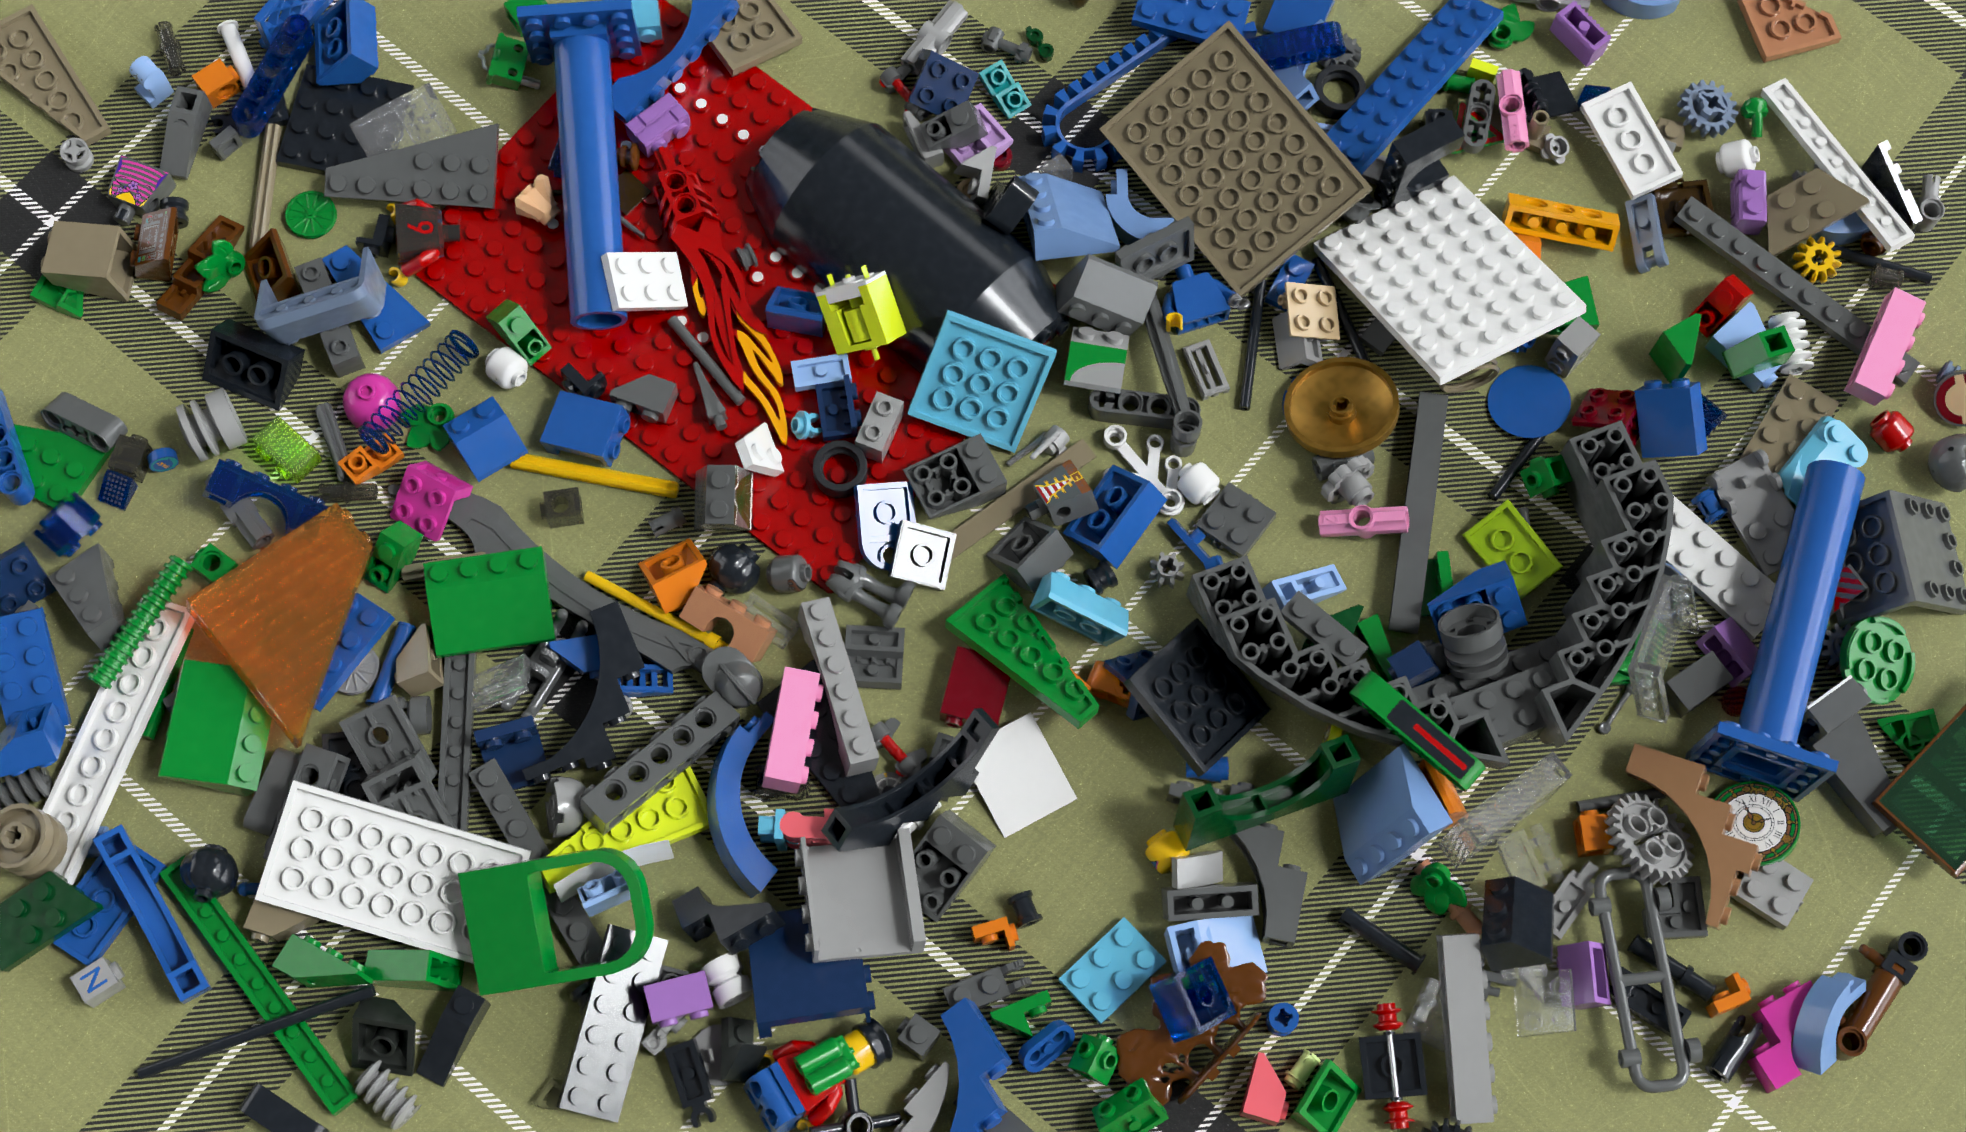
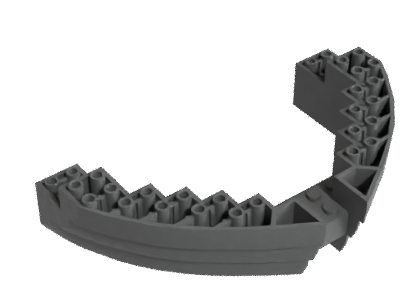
M1622 420L1569 439L1559 454L1563 456L1573 480L1564 485L1594 550L1575 574L1580 586L1562 608L1566 622L1557 634L1509 652L1510 659L1508 664L1500 672L1486 678L1464 680L1450 674L1411 688L1406 676L1387 682L1479 759L1485 767L1493 769L1506 768L1510 761L1504 748L1528 739L1535 740L1540 738L1542 743L1548 745L1554 743L1556 748L1564 746L1614 679L1648 619L1664 574L1673 524L1674 496L1656 459L1642 463ZM1247 555L1192 575L1186 596L1196 613L1204 621L1211 637L1224 649L1227 658L1264 688L1316 719L1356 736L1394 747L1405 744L1349 695L1350 691L1367 671L1371 670L1366 658L1338 668L1326 641L1298 651L1275 597L1266 600ZM1405 744L1408 751L1415 752L1408 745Z

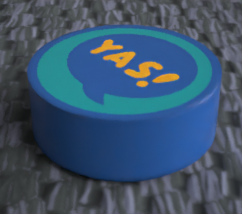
M159 448L147 456L149 468L155 472L171 470L179 463L177 452L172 448Z

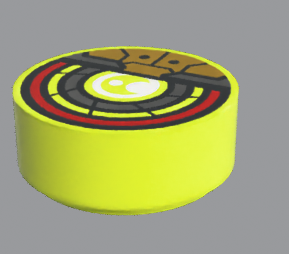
M1327 724L1322 743L1340 737L1342 729Z

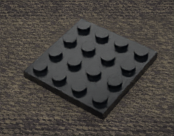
M307 64L276 158L277 165L325 175L326 168L397 150L416 91L414 85L369 76L361 83L321 86L316 83V66Z
M1198 617L1191 621L1123 682L1198 777L1205 774L1271 710L1238 667L1227 658L1225 651L1214 641Z

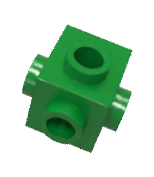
M1544 455L1528 462L1529 467L1520 471L1530 498L1542 495L1543 499L1553 497L1560 493L1558 488L1573 481L1562 455L1545 458Z
M1083 1033L1067 1067L1087 1080L1107 1086L1120 1057L1117 1053V1048L1112 1046L1114 1041L1111 1038L1097 1033L1096 1037Z

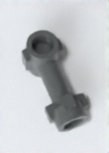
M992 26L988 31H985L981 38V48L985 52L995 54L997 49H1001L1015 55L1014 61L1018 63L1029 62L1033 48L1029 47L1028 43L1022 42V44L1017 45L1003 39L1005 34L998 27Z

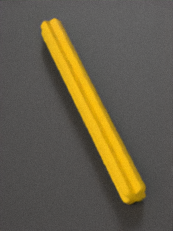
M525 454L509 464L513 469L668 498H676L679 492V483L675 481Z

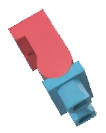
M776 809L775 816H759L758 835L760 836L761 843H775L778 851H787V846L791 849H799L801 837H805L806 846L809 847L833 845L821 830L834 809H824V817L803 816L795 811L786 813L785 809Z

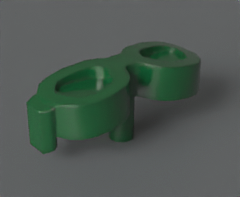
M1031 26L1026 27L1028 42L1038 49V54L1043 61H1051L1054 55L1053 46L1048 43L1042 44L1044 41L1043 33L1039 29H1032Z

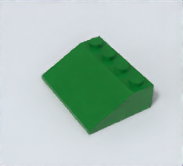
M542 546L423 563L426 594L437 658L556 641L547 565Z
M184 659L158 777L241 796H249L257 792L281 676L253 668Z

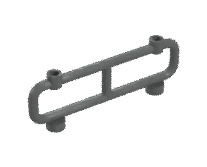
M1629 866L1611 868L1597 876L1594 883L1595 898H1589L1588 908L1591 916H1599L1624 1049L1618 1050V1062L1622 1069H1629L1632 1082L1638 1089L1647 1093L1674 1091L1687 1083L1690 1076L1689 1064L1702 1062L1703 1051L1700 1040L1697 1037L1684 1039L1659 917V912L1671 910V894L1666 886L1654 888L1649 876L1645 880H1641L1640 872L1636 871L1632 874L1631 867ZM1635 879L1640 883L1657 965L1656 971L1622 974L1611 918L1612 905L1606 892V885L1610 881ZM1660 983L1677 1065V1074L1674 1078L1649 1081L1643 1076L1641 1070L1642 1057L1636 1045L1626 986Z

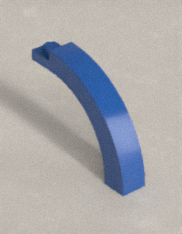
M767 711L759 718L754 715L744 727L739 725L730 733L715 758L707 789V817L714 846L730 876L750 898L759 894L778 871L765 858L752 840L743 818L740 802V785L746 760L757 741L774 722V717Z

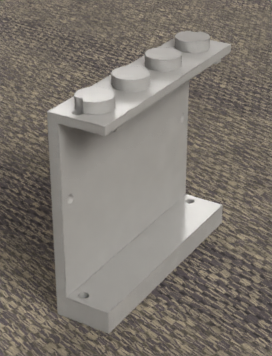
M910 828L898 829L896 839H893L889 846L840 852L833 845L806 846L805 837L800 838L799 849H794L795 866L801 867L802 877H798L799 895L805 896L806 905H801L802 923H808L809 933L805 934L806 952H812L813 963L924 952L926 936Z

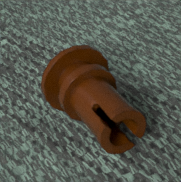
M632 143L631 148H628L627 145L616 148L617 165H621L624 168L630 165L632 171H637L640 163L638 144Z

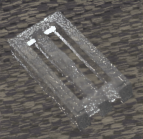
M753 592L750 594L747 602L743 603L748 607L747 612L754 616L759 614L766 617L772 622L771 627L785 636L782 640L775 635L772 643L782 650L800 628L799 623ZM753 604H756L757 606H759L760 608H762L763 610H765L766 612H768L769 614H771L772 616L786 624L791 629L787 630L786 628L775 622L773 619H771L770 617H768L767 615L753 607Z

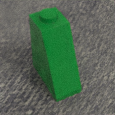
M368 950L364 974L373 979V984L379 986L455 992L458 985L461 986L464 962L432 950Z

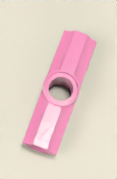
M1506 69L1496 75L1499 110L1505 150L1516 153L1530 147L1526 122L1527 115L1520 71Z
M1358 505L1353 509L1320 511L1318 519L1320 536H1359L1360 538L1368 539L1376 534L1408 533L1407 506L1370 508L1367 505ZM1362 518H1370L1368 524L1358 526V522Z

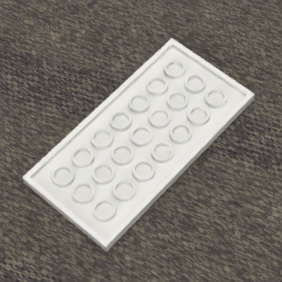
M293 780L255 900L425 950H432L474 964L458 873L529 860L532 851Z

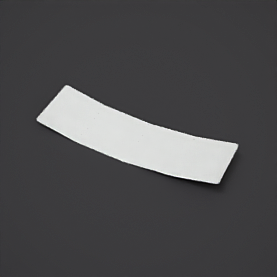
M669 840L639 845L621 851L632 858L638 866L674 858ZM594 862L578 869L553 886L562 903L577 894V888L584 886L588 881L600 879L613 873L616 869L605 863Z

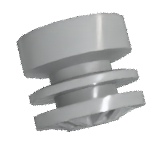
M223 387L205 394L206 409L202 410L194 399L189 401L193 411L192 415L189 414L184 404L176 407L179 419L178 424L189 448L197 455L201 462L209 459L205 446H209L214 456L220 455L217 441L223 440L230 450L248 443L242 423Z

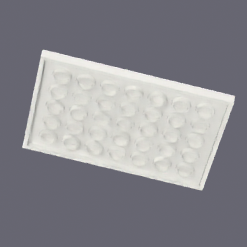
M1454 175L1444 180L1442 184L1430 190H1424L1418 196L1408 201L1397 203L1392 209L1387 207L1368 216L1359 224L1354 223L1313 243L1314 252L1440 386L1586 313V304Z

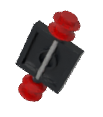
M1395 1003L1377 1004V1010L1371 1011V1013L1378 1016V1022L1373 1027L1378 1031L1386 1032H1383L1381 1036L1358 1038L1365 1100L1390 1098V1101H1394L1387 1103L1382 1108V1110L1389 1112L1390 1118L1384 1124H1390L1391 1130L1409 1128V1122L1415 1121L1408 1117V1110L1413 1108V1105L1407 1101L1400 1102V1100H1403V1097L1428 1095L1421 1032L1395 1034L1393 1030H1398L1404 1025L1403 1022L1397 1020L1396 1016L1402 1009L1396 1008Z

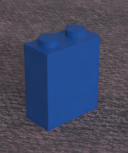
M1689 378L1674 379L1669 384H1662V380H1649L1644 382V386L1634 391L1642 458L1698 456L1708 449L1700 382H1690Z

